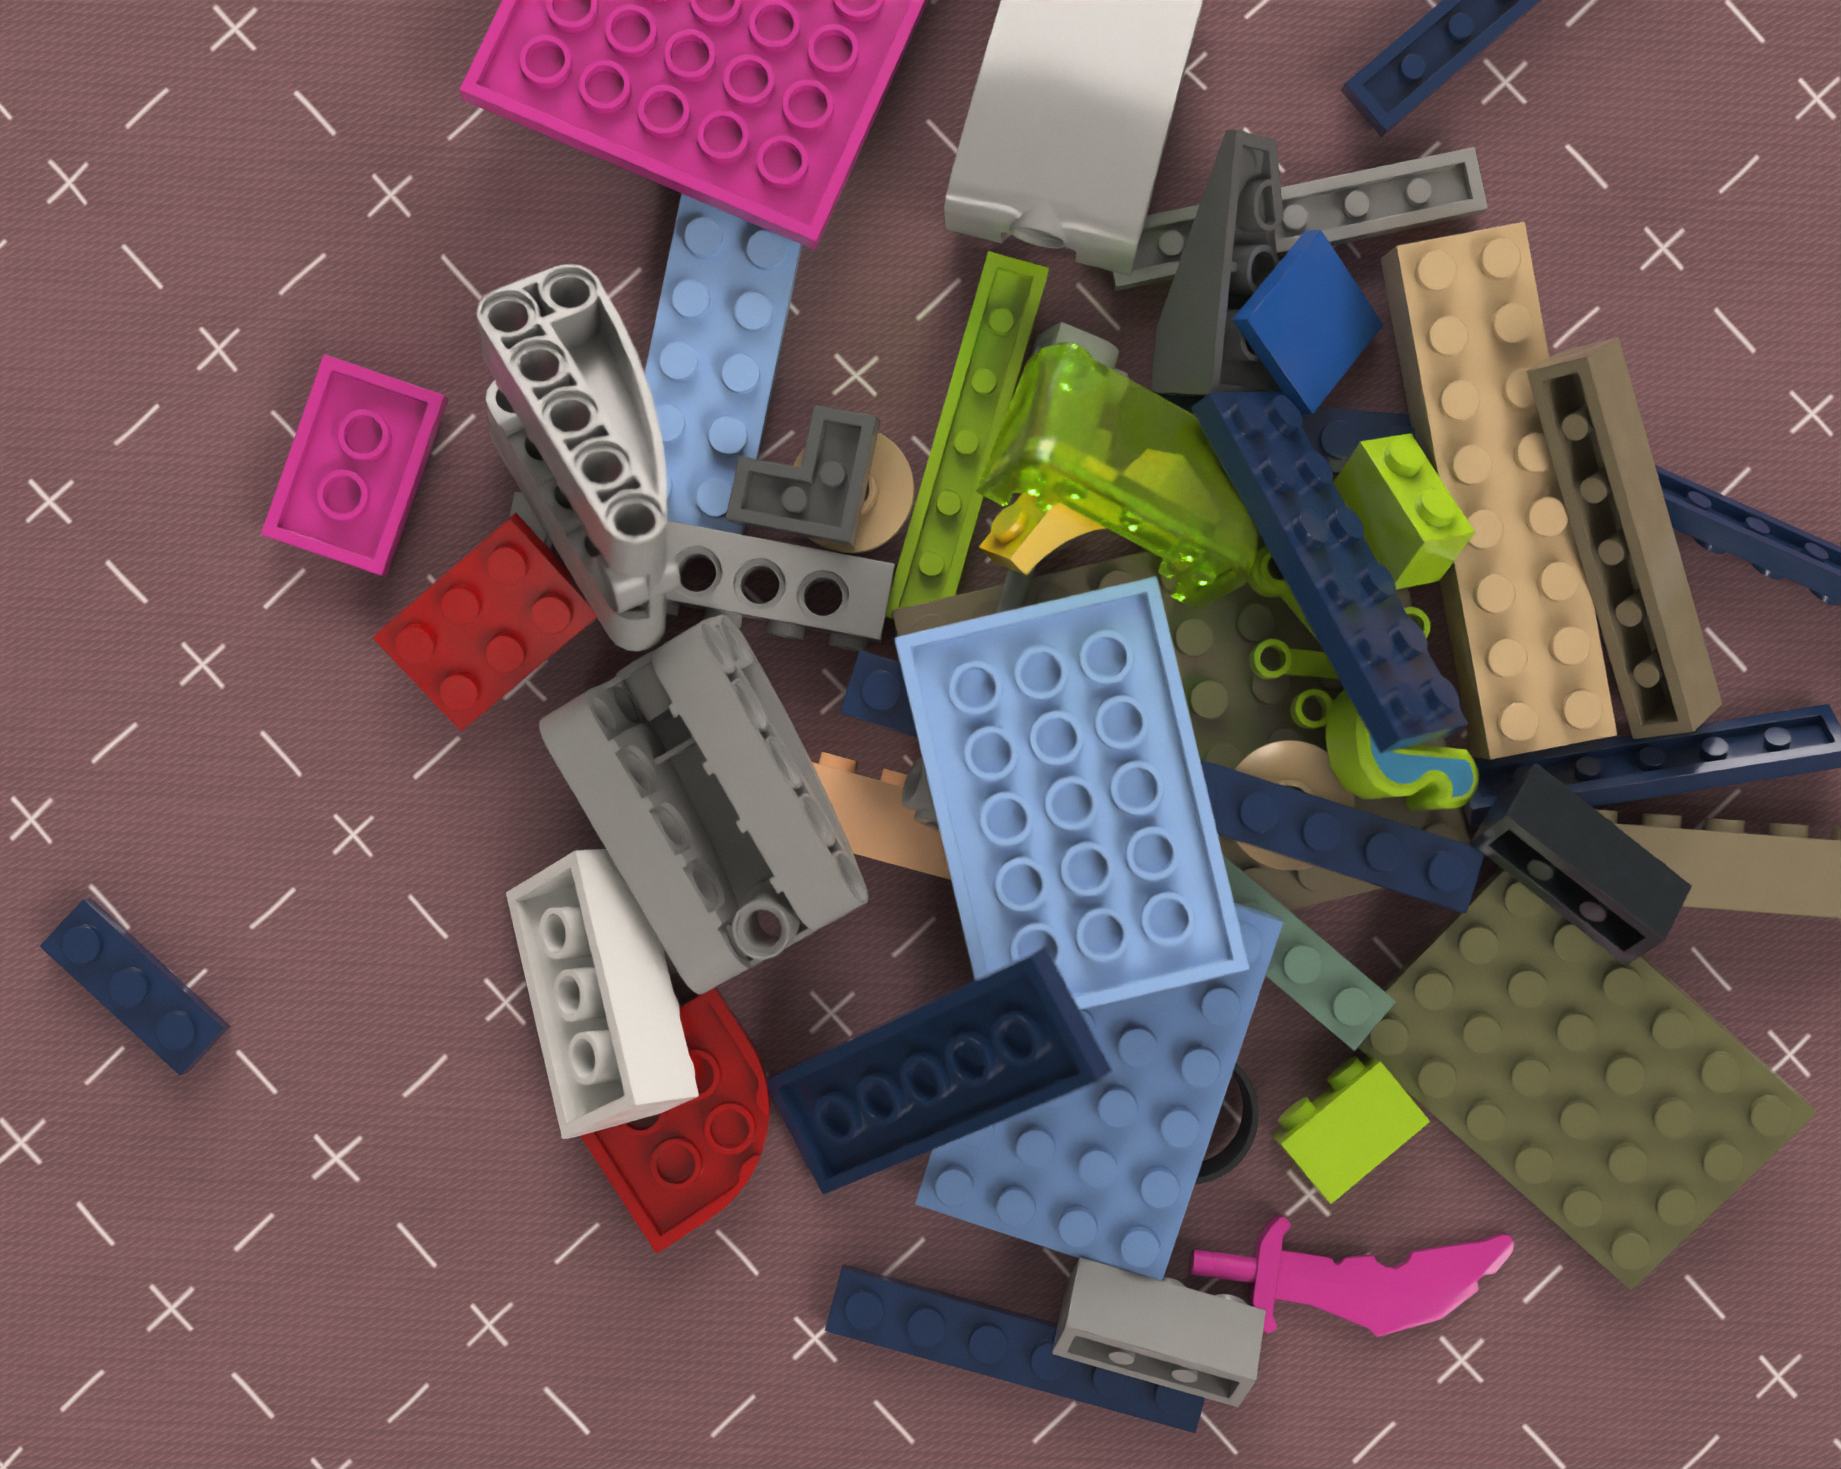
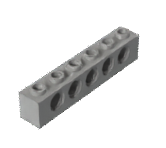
M514 492L510 516L516 512L559 559L558 551L523 493ZM667 521V546L677 565L680 586L666 593V615L678 617L680 606L705 610L703 620L721 614L726 615L738 628H741L742 618L768 622L767 634L789 639L803 640L805 630L830 634L828 645L837 648L866 652L868 642L881 644L890 590L895 574V564ZM699 558L712 561L716 568V577L713 584L708 589L700 592L686 589L682 581V574L686 565L692 560ZM759 570L770 571L779 579L778 593L771 601L764 604H756L749 601L744 593V585L747 578ZM820 582H830L836 585L842 592L840 607L837 611L827 616H819L812 613L806 605V597L809 590ZM641 606L640 609H641V610H645V609H647V608Z

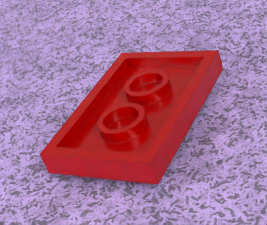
M515 512L384 625L372 638L449 720L462 731L594 621L597 616L570 571Z

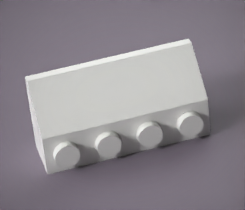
M606 849L575 850L506 892L562 1139L574 1138L657 1115L698 1097L695 1069L689 1057L679 1016V1003L674 995L664 955V947Z

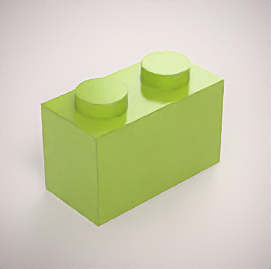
M1411 433L1360 441L1333 482L1345 505L1353 510L1361 520L1364 527L1363 537L1377 562L1382 564L1393 577L1396 590L1440 581L1476 533Z
M1354 1056L1338 1066L1327 1078L1331 1086L1312 1102L1308 1097H1304L1291 1105L1278 1119L1282 1127L1272 1135L1318 1193L1330 1204L1430 1122L1383 1063L1374 1057L1370 1059L1366 1056L1360 1061L1357 1056Z

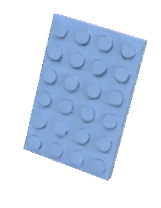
M1157 576L894 638L974 980L1047 947L1078 1008L1082 1010L1250 970Z

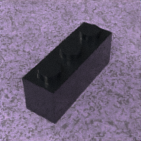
M1537 763L1499 793L1471 841L1472 845L1625 966L1665 941L1692 888V885L1671 870L1664 862L1657 859L1619 829L1612 821L1600 814Z

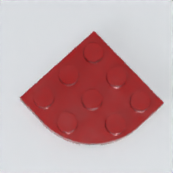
M717 987L705 994L698 995L679 1008V1016L689 1057L695 1069V1081L699 1096L663 1113L580 1136L656 1254L710 1220L739 1194L757 1166L768 1135L770 1093L763 1063L749 1035Z

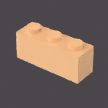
M825 752L821 753L819 764L813 763L831 801L853 854L951 880L940 831L915 821L916 811L905 808L902 805V792L907 778L906 774L883 769L880 780L855 774L858 761Z

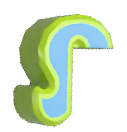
M1344 689L1333 701L1327 718L1325 737L1330 768L1343 789L1361 799L1407 796L1404 801L1405 806L1411 811L1458 808L1464 806L1473 798L1478 788L1479 773L1472 756L1466 749L1413 745L1380 753L1346 690Z

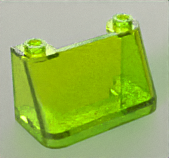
M1061 342L1053 346H1046L1027 361L976 492L1003 507L1010 502L1014 493L1037 495L1035 507L1044 512H1047L1059 502L1162 557L1163 560L1158 573L1167 578L1177 574L1171 597L1196 610L1245 585L1249 581L1257 558L1259 532L1195 415L1096 361L1086 349L1074 343Z

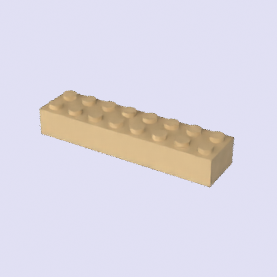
M1525 222L1396 246L1380 259L1411 427L1415 429L1418 445L1476 532L1440 580L1463 713L1468 722L1466 729L1471 756L1491 760L1616 736L1617 730L1594 603L1526 372L1549 358Z

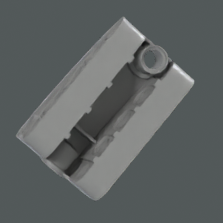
M1001 0L948 184L944 205L946 230L1001 244L1005 234L1011 233L1016 238L1033 245L1057 249L1070 248L1076 252L1075 262L1131 276L1204 0Z
M560 265L496 289L485 295L478 305L477 319L481 354L495 378V381L487 389L485 399L489 435L494 447L609 638L623 649L641 651L653 647L661 640L665 633L666 593L680 586L677 565L667 546V473L662 435L652 394L637 352L619 314L601 283L589 269L580 265ZM635 606H643L647 608L645 610L638 612L628 610Z
M721 614L701 621L657 649L622 668L616 673L617 676L585 691L539 721L540 733L547 749L678 973L693 992L699 995L705 994L756 964L777 956L790 945L867 903L868 892L863 877L814 765L747 640L738 626L726 615ZM759 909L768 910L779 919L782 927L780 937L771 936L760 927L758 921Z

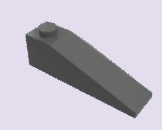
M1240 130L1225 131L1156 327L1150 392L1205 397L1209 393L1282 391L1232 320L1280 262L1277 258L1275 229L1280 225L1284 216L1276 139Z

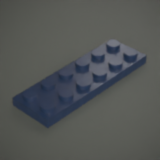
M1282 391L1207 394L1191 409L1379 752L1384 753L1446 738L1468 725L1459 708L1460 700L1455 688L1438 671L1427 651V639L1423 631L1413 620L1409 619L1395 594L1396 586L1393 577L1382 564L1377 562L1363 537L1364 527L1361 520L1353 510L1345 505L1332 481L1333 472L1329 463L1321 454L1315 451L1302 428V416L1295 404L1285 397Z
M1044 947L794 1064L768 1078L767 1083L769 1093L824 1195L1098 1082L1112 1070L1047 947Z

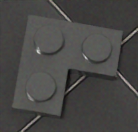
M814 405L801 468L739 456L726 519L735 524L854 546L881 421L877 416Z

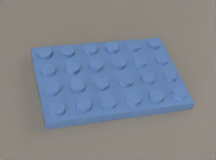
M1234 902L1250 970L1080 1010L1112 1071L1098 1082L933 1149L915 1205L1073 1257L1085 1258L1163 1280L1283 925L1282 917Z

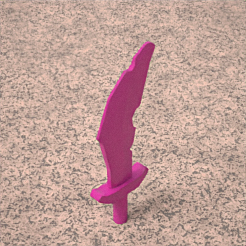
M1276 1214L1267 1222L1256 1237L1253 1257L1192 1249L1189 1260V1274L1250 1283L1248 1300L1252 1307L1266 1310L1263 1329L1266 1333H1271L1277 1329V1324L1273 1317L1275 1299L1312 1305L1364 1326L1376 1337L1444 1318L1478 1291V1280L1483 1275L1495 1274L1512 1254L1514 1241L1508 1234L1500 1233L1480 1241L1413 1250L1409 1253L1406 1261L1395 1267L1379 1263L1373 1254L1345 1256L1339 1262L1334 1263L1330 1256L1282 1250L1283 1236L1289 1230L1291 1224L1284 1216Z

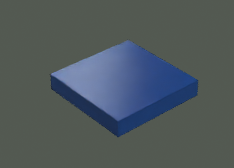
M1306 230L1232 319L1284 395L1295 404L1300 414H1313L1383 327V323L1321 230Z

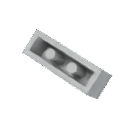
M1079 1257L1065 1285L1052 1354L1239 1407L1256 1382L1266 1310L1249 1306L1242 1299L1233 1295H1211L1186 1288L1180 1281L1170 1277H1163V1280H1158Z

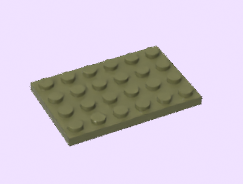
M1501 867L1472 895L1467 913L1456 912L1382 988L1396 1003L1358 1046L1370 1059L1374 1057L1381 1061L1410 1095L1630 1290L1638 1285L1817 1114L1810 1102L1644 955L1625 966Z

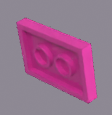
M324 354L261 535L387 578L449 399L443 394Z

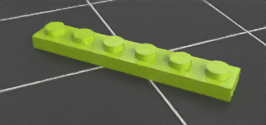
M988 251L891 586L886 619L893 621L892 610L952 597L957 594L1048 278V267Z

